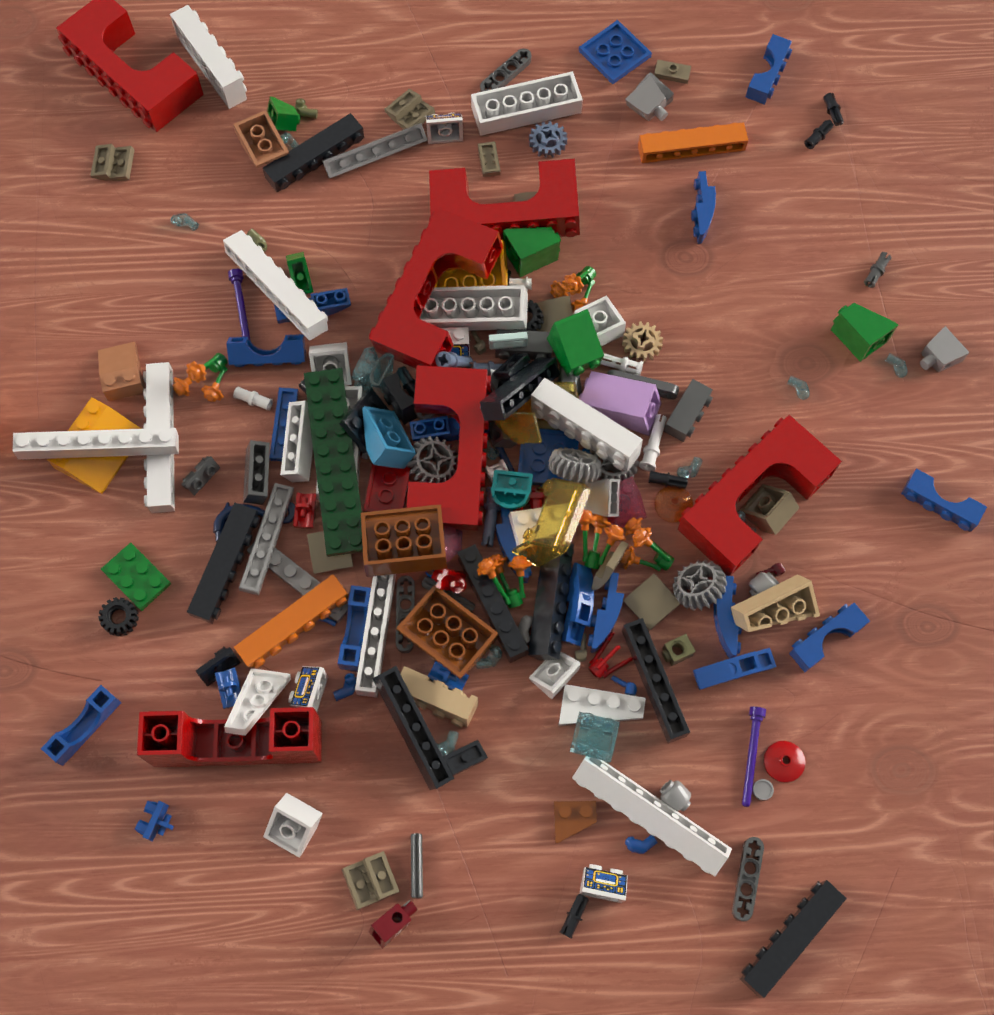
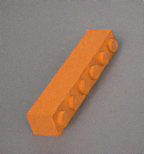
M744 122L697 127L694 129H680L669 132L663 131L653 134L646 133L639 136L638 149L641 163L745 151L748 136Z
M332 574L235 645L234 648L247 667L259 668L270 655H277L285 644H291L296 641L300 633L311 630L315 626L314 623L319 619L323 620L330 616L334 608H340L348 602L349 593L338 578Z

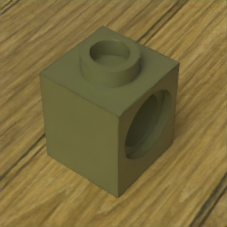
M687 634L665 643L662 648L663 658L671 666L692 657L696 652ZM673 647H678V648H680L681 651H682V654H681V655H676V654H674L673 651H672V648H673Z

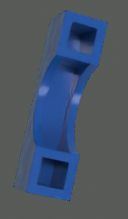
M772 34L764 54V59L770 64L771 69L764 73H754L748 86L746 98L764 105L767 98L771 99L775 90L772 87L773 85L777 86L781 77L778 74L784 71L787 63L785 59H789L793 49L790 48L791 40Z
M303 334L285 335L281 345L272 350L257 348L248 337H229L226 343L229 365H234L235 367H243L246 364L262 366L265 363L282 365L288 362L296 365L305 362L306 359L305 336Z
M917 468L910 475L901 492L909 501L919 503L924 509L933 511L944 520L952 521L961 529L970 532L978 526L987 506L970 497L958 503L944 500L935 490L934 478Z
M351 585L346 630L340 646L337 663L341 670L358 672L371 592L369 587Z
M855 602L850 606L847 604L842 606L837 611L839 614L836 617L829 616L822 622L823 627L819 630L815 627L807 633L808 638L806 640L799 639L792 645L793 650L789 654L804 672L808 671L825 657L822 644L826 635L841 633L852 637L870 622Z
M100 685L86 700L85 707L77 719L64 730L56 732L41 750L56 763L64 766L122 702Z

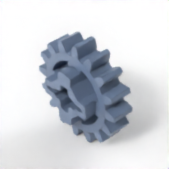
M542 121V126L536 124L535 129H531L529 146L533 147V152L538 151L539 157L545 154V158L548 155L554 158L555 153L560 155L561 150H565L567 132H563V126L558 128V123L552 125L551 121L548 124Z

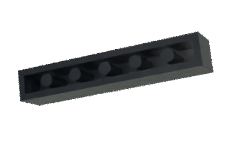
M351 113L290 150L289 154L264 166L263 172L266 180L276 192L286 189L296 180L302 179L304 175L315 171L323 164V160L343 153L352 145L361 142L364 138L363 127Z
M556 357L536 358L480 401V410L484 421L505 420L531 399V394L544 378L551 382L557 378L560 373Z
M234 502L188 607L187 613L190 616L213 624L214 619H218L221 613L220 605L222 601L227 599L229 590H227L230 582L233 583L236 578V568L244 560L245 554L243 552L245 547L250 545L253 537L251 535L252 531L259 525L260 517L257 510Z
M563 538L543 541L528 656L540 661L559 660L562 649L561 643L574 554V544Z
M476 544L457 552L458 561L464 573L467 574L466 577L491 627L498 632L497 639L509 663L528 655L529 649L495 583L488 575H478V564L483 558Z
M641 618L624 624L622 633L667 743L687 737L690 730L644 619Z
M397 666L372 678L429 790L438 789L453 780L454 777Z
M828 880L821 883L817 881L810 889L812 894L808 899L804 897L797 904V912L794 915L790 913L783 921L785 926L781 931L777 929L769 938L771 943L766 948L764 946L761 947L756 953L757 959L753 964L748 963L741 971L743 976L740 980L759 998L766 997L847 899Z

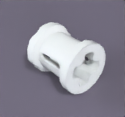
M503 459L493 466H486L484 468L491 483L493 482L494 470L508 471Z

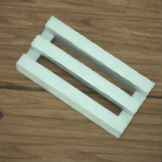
M527 332L489 335V348L492 350L526 347L528 341Z

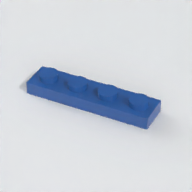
M279 388L269 456L270 461L282 462L289 402L298 401V389Z

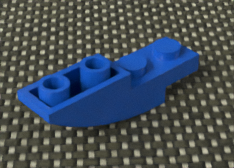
M699 171L697 179H694V189L697 190L698 194L696 195L695 208L691 211V220L695 221L693 234L694 237H697L698 244L703 242L708 233L716 204L715 186H708L706 171Z
M347 288L310 294L311 298H308L313 300L317 308L325 312L327 316L351 306ZM274 304L278 324L291 322Z
M442 416L410 422L412 441L419 442L420 439L424 438L426 440L430 436L433 441L435 437H439V442H442L444 439L446 441L459 440L460 425L454 418Z
M500 507L502 524H496L495 531L501 552L504 557L508 558L506 562L509 564L515 556L523 555L528 557V549L525 547V549L518 551L508 516L513 510ZM531 566L524 570L523 583H528L529 576H532ZM510 567L511 570H512V571L515 573V575L517 576L516 570H514L512 567Z
M578 563L573 564L567 597L569 606L562 636L563 642L575 646H581L584 629L591 625L594 607V590L591 589L593 584L591 568Z
M613 572L605 583L604 590H608L607 597H603L601 609H597L596 615H592L591 627H594V632L589 634L588 646H591L590 653H595L603 645L618 619L624 598L623 593L616 592L619 573Z
M734 576L725 577L727 581L726 592L722 593V599L716 600L717 604L713 603L716 631L729 659L736 657L737 654H740L741 650L738 634L741 635L742 628L735 625L733 615H731V607L735 605V602H732V597L736 594L737 584L733 583Z
M767 648L695 669L693 673L698 688L701 690L770 670L777 666L771 649Z

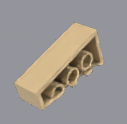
M798 574L731 607L735 625L747 632L769 628L775 624H787L793 620L801 621L811 616H820L812 581Z
M404 666L401 676L418 708L423 710L428 708L433 711V715L441 719L445 716L451 719V723L457 727H468L478 707V697L471 695L468 698L462 690L457 688L449 690L448 686L438 680L430 682L428 676Z

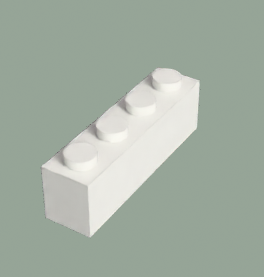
M307 401L289 402L280 475L292 483L309 481L313 451Z

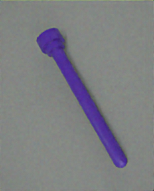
M231 269L228 271L229 281L234 284L242 337H248L250 340L241 286L244 279L243 271L241 269Z
M754 706L750 707L749 710L752 727L742 799L744 807H749L751 803L760 723L766 717L765 708Z

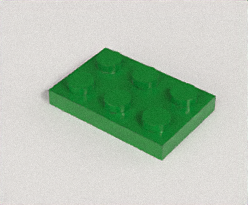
M131 542L101 568L105 575L141 612L171 585L170 581Z

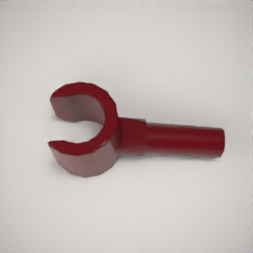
M776 563L771 568L760 572H774L778 577L785 573V568L781 563Z

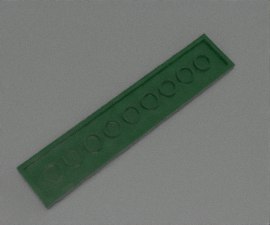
M342 368L304 373L326 555L331 557L363 552L362 509L352 439L339 424L348 414Z

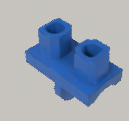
M435 661L428 677L431 681L438 680L448 686L449 690L455 688L463 690L469 675L465 674L459 679Z
M235 667L215 673L223 709L233 707L241 691Z
M147 801L144 812L151 814L152 817L149 823L139 820L135 830L143 835V838L152 842L156 834L163 836L166 828L173 830L174 826L169 824L172 816L166 814L169 805L161 801L158 803Z

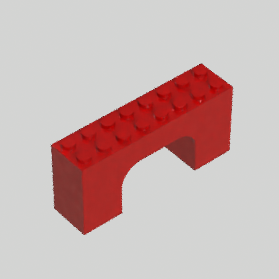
M92 0L56 27L59 34L58 39L64 45V52L69 57L73 56L80 67L84 66L91 77L95 76L102 87L106 86L113 97L117 96L124 107H129L136 118L140 117L146 127L152 128L155 132L162 129L204 95L197 72L174 52L155 67L146 71L132 69L114 53L118 47L135 35L127 10L115 0Z
M575 158L538 161L540 187L537 194L526 201L478 204L469 198L465 168L429 170L430 213H435L437 207L499 231L501 240H503V230L512 228L552 227L554 232H557L560 237L580 235Z
M437 207L435 213L433 212L429 218L427 228L421 233L419 244L413 248L410 261L406 262L401 278L397 279L393 294L388 296L387 305L384 311L380 312L376 326L370 331L369 339L375 350L382 355L415 369L417 365L437 366L435 362L437 354L442 351L451 352L454 344L447 330L421 320V313L439 278L446 271L462 269L486 280L488 279L503 249L499 231Z
M417 365L414 396L416 413L445 414L453 417L459 423L458 465L455 474L449 480L442 483L408 481L407 508L441 504L443 529L478 531V527L483 524V511H480V506H484V491H481V487H485V472H482V468H486L487 459L486 452H483V449H487L488 433H484V431L488 430L489 421H484L480 410V401L488 396L487 392H491V376H488L487 369Z
M790 415L785 419L780 418L775 423V428L772 431H766L761 437L762 440L758 444L755 442L748 449L749 453L745 457L743 455L740 456L732 470L728 468L721 477L723 478L719 482L714 481L708 488L709 491L706 495L702 493L695 500V505L692 508L687 507L682 512V517L678 521L680 524L677 530L710 561L720 566L727 576H731L757 550L763 540L738 516L736 512V504L761 480L767 477H778L785 480L808 500L835 473L842 462Z
M314 707L270 708V717L259 718L246 736L225 733L224 726L228 719H195L189 717L184 711L139 712L137 756L153 767L322 763V721Z

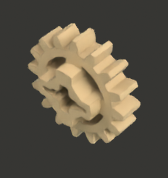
M640 321L639 326L633 323L632 327H627L626 333L623 334L622 346L625 347L624 352H630V358L636 356V361L642 358L646 362L647 357L653 360L654 355L658 356L659 351L662 349L663 337H659L661 331H655V325L649 327V322L643 325Z

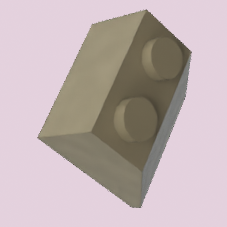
M762 484L739 512L761 531L776 535L800 507L790 491Z

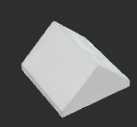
M560 652L559 660H545L529 679L549 698L553 699L579 671L581 664L574 658Z

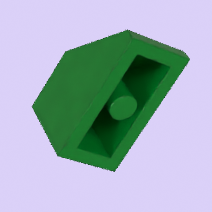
M269 97L267 113L276 129L296 131V127L300 123V115L295 107L275 97Z
M304 252L287 255L286 261L290 276L296 287L302 289L305 294L313 293Z

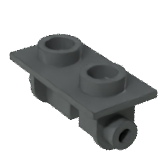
M211 456L203 457L195 467L197 471L195 473L191 471L182 480L183 483L181 485L194 496L220 469V466Z

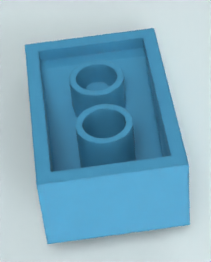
M364 406L362 411L366 451L371 462L377 466L404 469L416 452L395 411Z

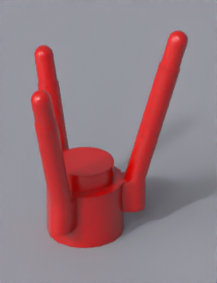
M613 631L595 657L589 662L590 666L588 669L597 679L601 677L605 679L610 673L633 660L630 657L607 670L609 665L606 662L620 649V645H617L604 659H599L614 636Z

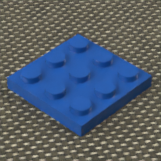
M618 20L579 47V52L612 84L651 58L652 52Z
M522 427L518 472L533 474L532 485L575 489V481L564 480L549 470V458L554 449L573 448L578 450L579 441L568 438L560 430Z

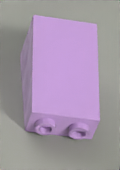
M591 371L589 378L587 377L585 380L584 391L579 395L578 399L622 427L650 435L655 415L658 414L661 406L656 384Z

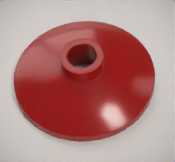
M789 741L773 743L764 754V767L767 773L776 781L784 783L795 781L802 775L805 769L803 752L797 745ZM783 757L789 759V764L783 762Z

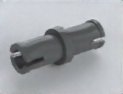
M881 252L876 263L872 264L871 271L864 280L865 285L870 282L868 287L874 288L879 277L885 273V267L892 258L890 254L886 258L887 252Z

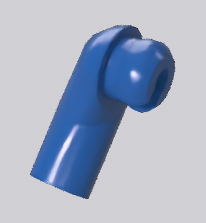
M346 674L343 688L333 691L336 701L351 696L355 692L357 678L354 674Z
M652 835L643 841L635 839L633 836L625 840L627 849L638 854H644L658 843Z

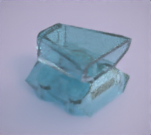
M374 347L365 348L353 371L352 380L355 381L354 386H362L363 393L373 388L375 391L384 394L382 387H384L383 379L393 374L394 355L385 353L378 358Z
M579 712L570 752L600 759L609 764L613 756L620 722L611 718L595 716L591 713Z

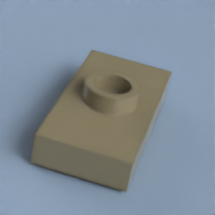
M657 60L654 75L660 79L688 84L691 66Z
M495 141L479 143L478 152L483 177L501 175Z

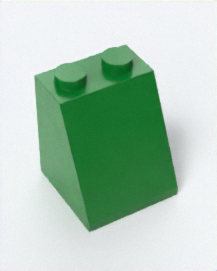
M552 227L503 230L506 255L519 277H523L558 260L561 238L557 232H554Z
M852 303L848 307L847 305L843 306L838 311L839 315L833 320L834 324L831 331L861 362L889 341L898 324L865 307Z
M588 309L554 322L547 340L567 377L571 375L578 376L588 368L595 369L601 365L604 353Z

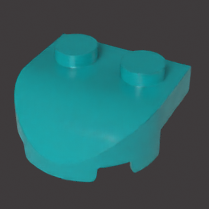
M494 470L491 487L494 502L505 509H518L525 506L531 497L533 474Z

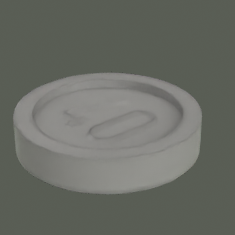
M760 779L754 783L752 792L757 799L765 801L772 797L774 788L770 781Z

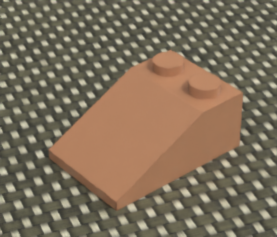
M266 110L233 124L243 149L256 168L289 154Z
M135 342L98 350L99 377L102 392L108 401L143 393L145 386Z

